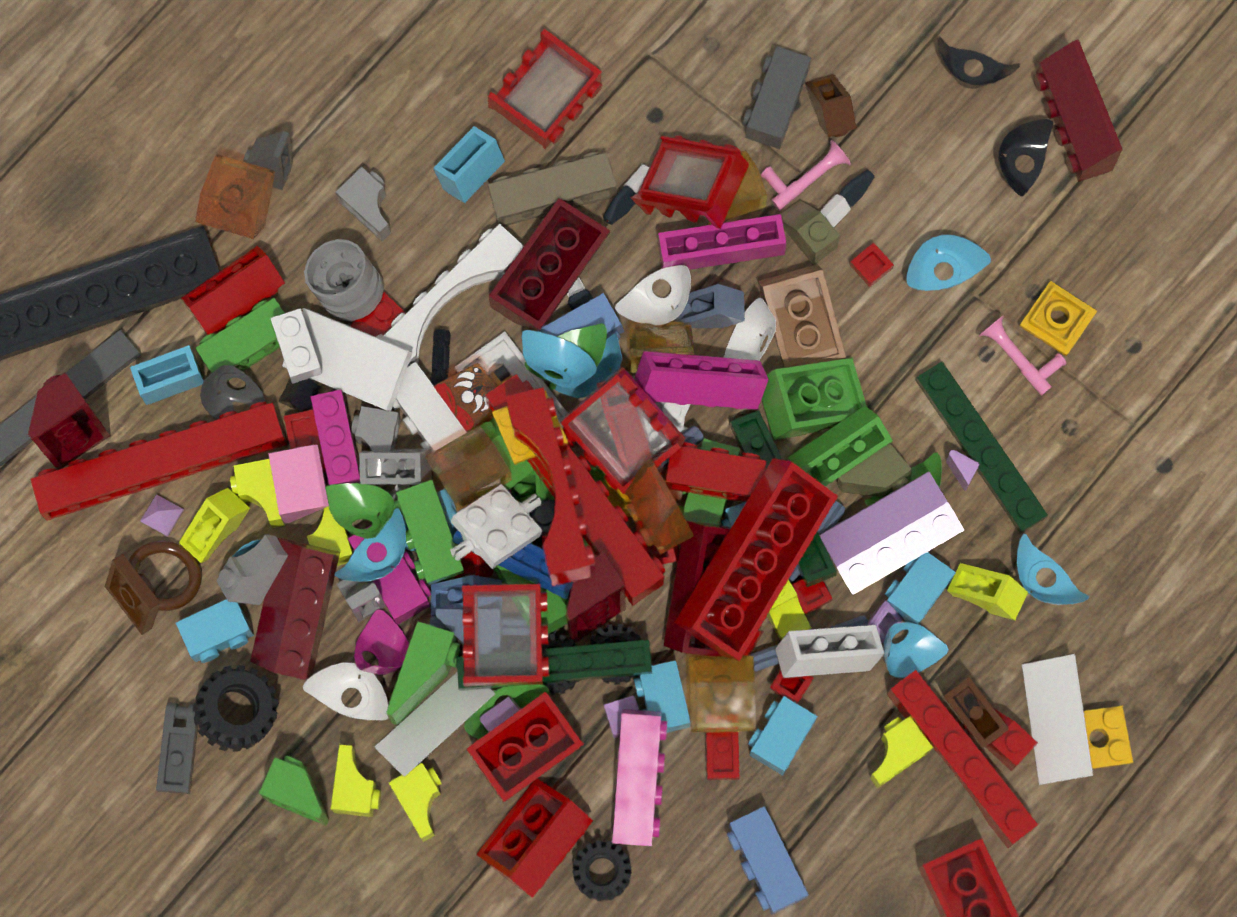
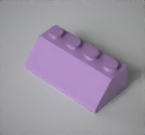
M928 471L821 533L820 537L851 593L855 594L959 534L964 529Z

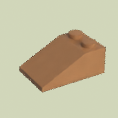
M818 264L758 281L763 300L776 319L774 338L784 368L846 358L823 269Z

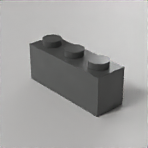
M777 46L773 56H767L762 70L763 73H766L764 82L757 83L752 99L757 101L753 110H747L742 125L747 127V139L781 149L810 69L811 57Z

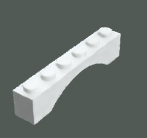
M501 224L494 230L490 228L484 232L479 239L480 243L472 251L470 249L466 250L457 260L458 264L450 272L446 270L437 278L434 288L428 293L426 291L421 293L415 299L414 307L408 313L398 315L391 324L392 328L384 336L382 334L377 336V338L413 352L408 366L414 362L418 364L425 332L443 306L459 293L475 285L500 280L524 246Z

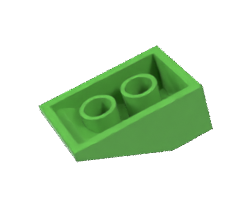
M853 358L775 369L767 374L769 380L762 396L773 440L802 436L832 428L863 406L867 407Z
M417 621L386 712L392 724L399 725L449 675L451 667H457L456 657L461 656L462 650L459 649L460 644L457 642L455 633Z

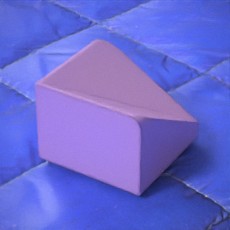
M635 696L604 705L614 739L620 737L622 710H639Z

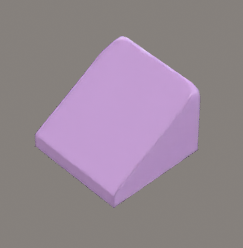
M951 450L946 463L962 488L966 491L979 464L965 455Z
M507 697L482 715L479 720L490 732L521 710V708L513 698Z

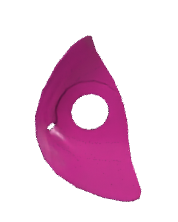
M378 609L374 612L356 642L354 657L356 667L359 670L386 675L402 667L410 644L399 626L383 610ZM368 651L374 654L379 661L378 666H372L367 663L362 656V652Z

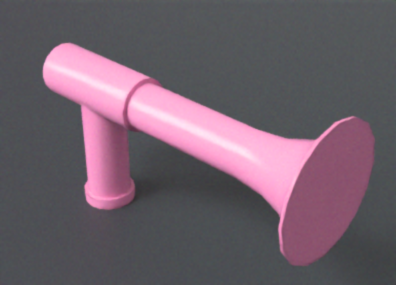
M830 140L831 147L828 154L788 187L776 175L772 167H768L762 172L761 177L765 178L778 193L771 201L779 211L832 167L839 164L851 165L848 157L834 141Z
M1003 315L983 331L979 337L987 336L995 340L1042 396L1052 387L1046 379L1060 367L1065 366L1066 360L1061 354L1057 353L1053 359L1037 370L1006 334L1002 324Z

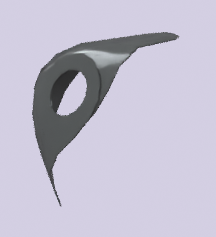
M223 365L204 380L201 386L200 397L202 405L216 419H219V416L226 412L234 411L232 402L247 403L249 407L258 402H266L263 392L247 374L230 365ZM230 378L242 379L246 383V387L242 390L232 389L227 385V380Z

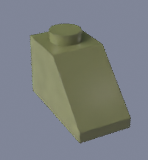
M799 200L781 213L784 230L813 265L838 248L840 235L823 214L810 205Z
M889 443L838 478V488L843 493L885 497L910 482L912 469Z

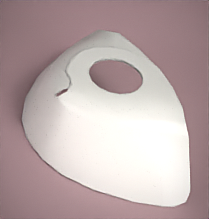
M676 265L653 272L639 282L616 304V311L632 321L646 325H663L675 320L683 312L688 302L691 288L689 268L684 265ZM664 279L670 284V295L660 298L653 293L652 285L656 280Z
M762 298L756 299L745 311V321L736 325L726 348L724 358L760 361L776 331V319ZM768 335L766 345L764 349L760 352L761 345L766 336Z
M355 663L331 665L315 673L303 685L304 691L342 715L363 720L388 719L386 712L389 705L381 683L373 673L359 670ZM348 688L359 690L362 696L360 704L354 708L344 706L341 700L343 692Z

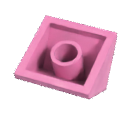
M318 445L268 453L279 515L284 523H291L329 506Z

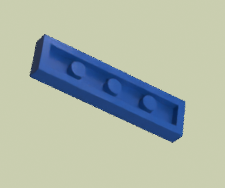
M458 530L453 538V542L456 544L463 542L462 535ZM531 543L499 564V566L535 584H540L542 588L566 600L571 593L573 581L552 586L544 550Z

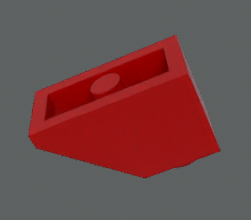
M994 709L1009 730L985 748L1012 772L1038 742L1014 720ZM964 726V728L972 735L968 728Z

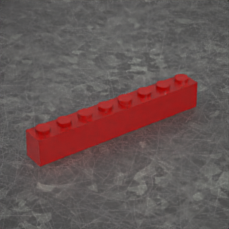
M516 374L485 395L486 405L491 412L507 406L505 396L534 390V388L527 380L522 382ZM567 438L568 444L560 446L559 449L561 457L568 456L572 475L567 476L569 486H576L580 503L574 506L576 515H583L587 534L582 535L588 545H591L592 551L596 556L604 552L625 583L626 598L634 606L664 585L665 577L663 574L666 570L656 556L651 558L644 549L647 547V544L638 531L632 533L626 525L628 518L624 511L618 505L613 507L607 498L610 496L607 488L600 480L594 481L589 474L591 471L590 465L582 455L578 457L570 448L573 446V443ZM537 456L528 459L527 461L556 500V493L550 475Z
M258 402L251 405L247 411L240 413L236 411L226 412L220 415L218 420L208 423L207 421H198L189 425V429L180 432L176 430L161 433L158 439L148 442L147 440L134 441L128 445L129 448L120 451L116 449L106 450L99 453V457L88 461L86 459L74 460L66 468L59 470L55 468L40 471L37 477L30 480L39 512L48 521L287 445L273 402L269 404L267 402Z

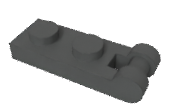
M167 702L156 785L158 792L190 794L198 724L195 725L193 720L195 716L193 704H189V707L178 706V703ZM177 719H187L186 728L175 727Z

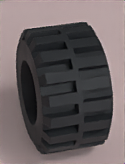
M238 665L236 669L227 666L220 672L217 670L209 679H206L195 697L196 701L193 704L195 716L193 720L195 725L198 724L200 727L198 732L201 737L206 735L209 738L207 743L212 746L216 743L220 745L219 749L223 751L232 748L233 752H237L245 747L246 749L253 747L266 736L277 718L278 712H276V708L279 704L278 699H274L275 688L274 686L269 687L267 685L269 679L265 675L261 678L256 675L258 670L251 668L250 671H247L245 666ZM229 692L244 695L250 701L253 708L251 721L244 725H233L225 721L218 711L217 702L220 696Z

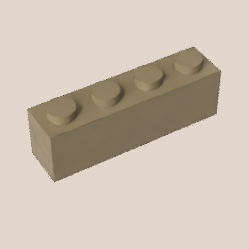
M598 152L588 153L580 160L572 162L562 160L556 162L550 168L543 170L539 168L529 169L521 176L513 178L503 176L488 184L498 225L501 224L503 227L546 216L558 198L575 208L617 195V185L607 152L602 154Z

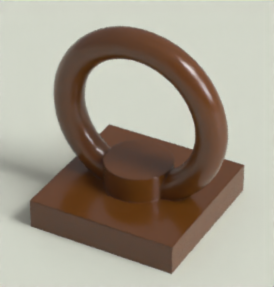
M153 541L139 547L129 560L123 554L113 559L105 588L141 635L153 628L158 611L176 610L194 599L201 586V569L196 558L183 546L170 541ZM158 553L170 554L180 559L189 573V581L185 590L172 598L156 597L154 588L147 577L141 573L138 574L139 567L144 559Z

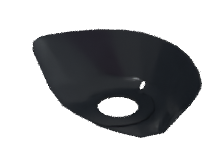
M941 37L937 39L939 52L946 67L956 81L966 88L976 89L995 83L1011 75L1020 66V63L1006 65L985 54L949 46ZM976 59L982 63L983 72L979 76L971 77L965 73L964 65L968 60Z
M1041 119L1022 124L1010 131L1000 145L998 159L1001 171L1013 191L1021 197L1028 192L1041 173L1048 140L1054 125L1052 120ZM1021 155L1032 157L1035 164L1033 170L1028 173L1020 172L1015 166L1016 159Z

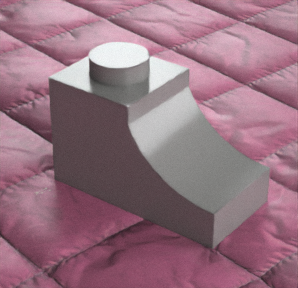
M361 167L336 191L339 203L383 242L391 234L388 223L380 213L381 203L386 198L383 187L385 183L374 171L368 173Z
M361 406L360 415H355L353 418L351 432L355 434L358 444L365 445L370 451L395 450L401 419L398 412Z
M431 449L363 451L359 453L360 484L418 485L432 480Z
M264 535L262 540L247 553L237 557H229L216 582L229 602L261 605L288 555L276 536Z
M342 580L337 583L339 590L358 622L371 616L376 610L386 607L373 581Z

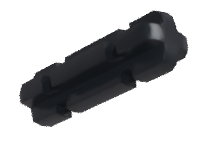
M436 329L433 332V342L435 345L432 351V372L434 374H431V383L434 387L439 383L442 384L441 382L448 386L449 377L447 373H449L450 358L448 345H450L451 334L446 329Z

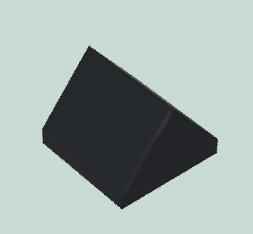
M309 378L293 384L290 379L279 399V403L299 412L308 411L312 406L311 396L317 395L321 387Z

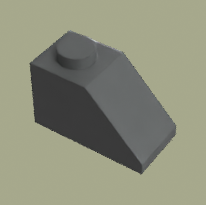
M282 131L256 139L252 150L248 149L243 160L248 180L283 190L293 166L290 135L288 132Z

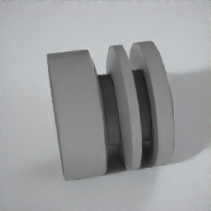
M341 239L329 241L314 250L307 260L304 270L305 282L328 313L336 319L354 321L364 318L374 311L381 301L384 291L382 277L357 244Z

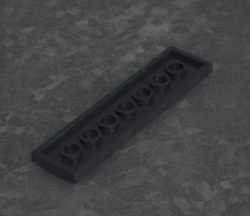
M204 225L0 294V361L180 300L183 296L220 272Z

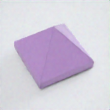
M156 494L140 522L168 537L184 509Z
M885 601L870 615L867 626L876 625L881 643H884L889 628L893 624L901 623L903 618L889 602Z

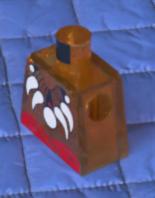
M476 363L441 381L434 388L465 431L471 435L481 424L494 418L491 410L486 405L485 395L513 377V374L504 363L491 373H488L480 363Z

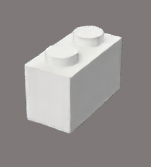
M301 308L270 318L292 384L322 374Z

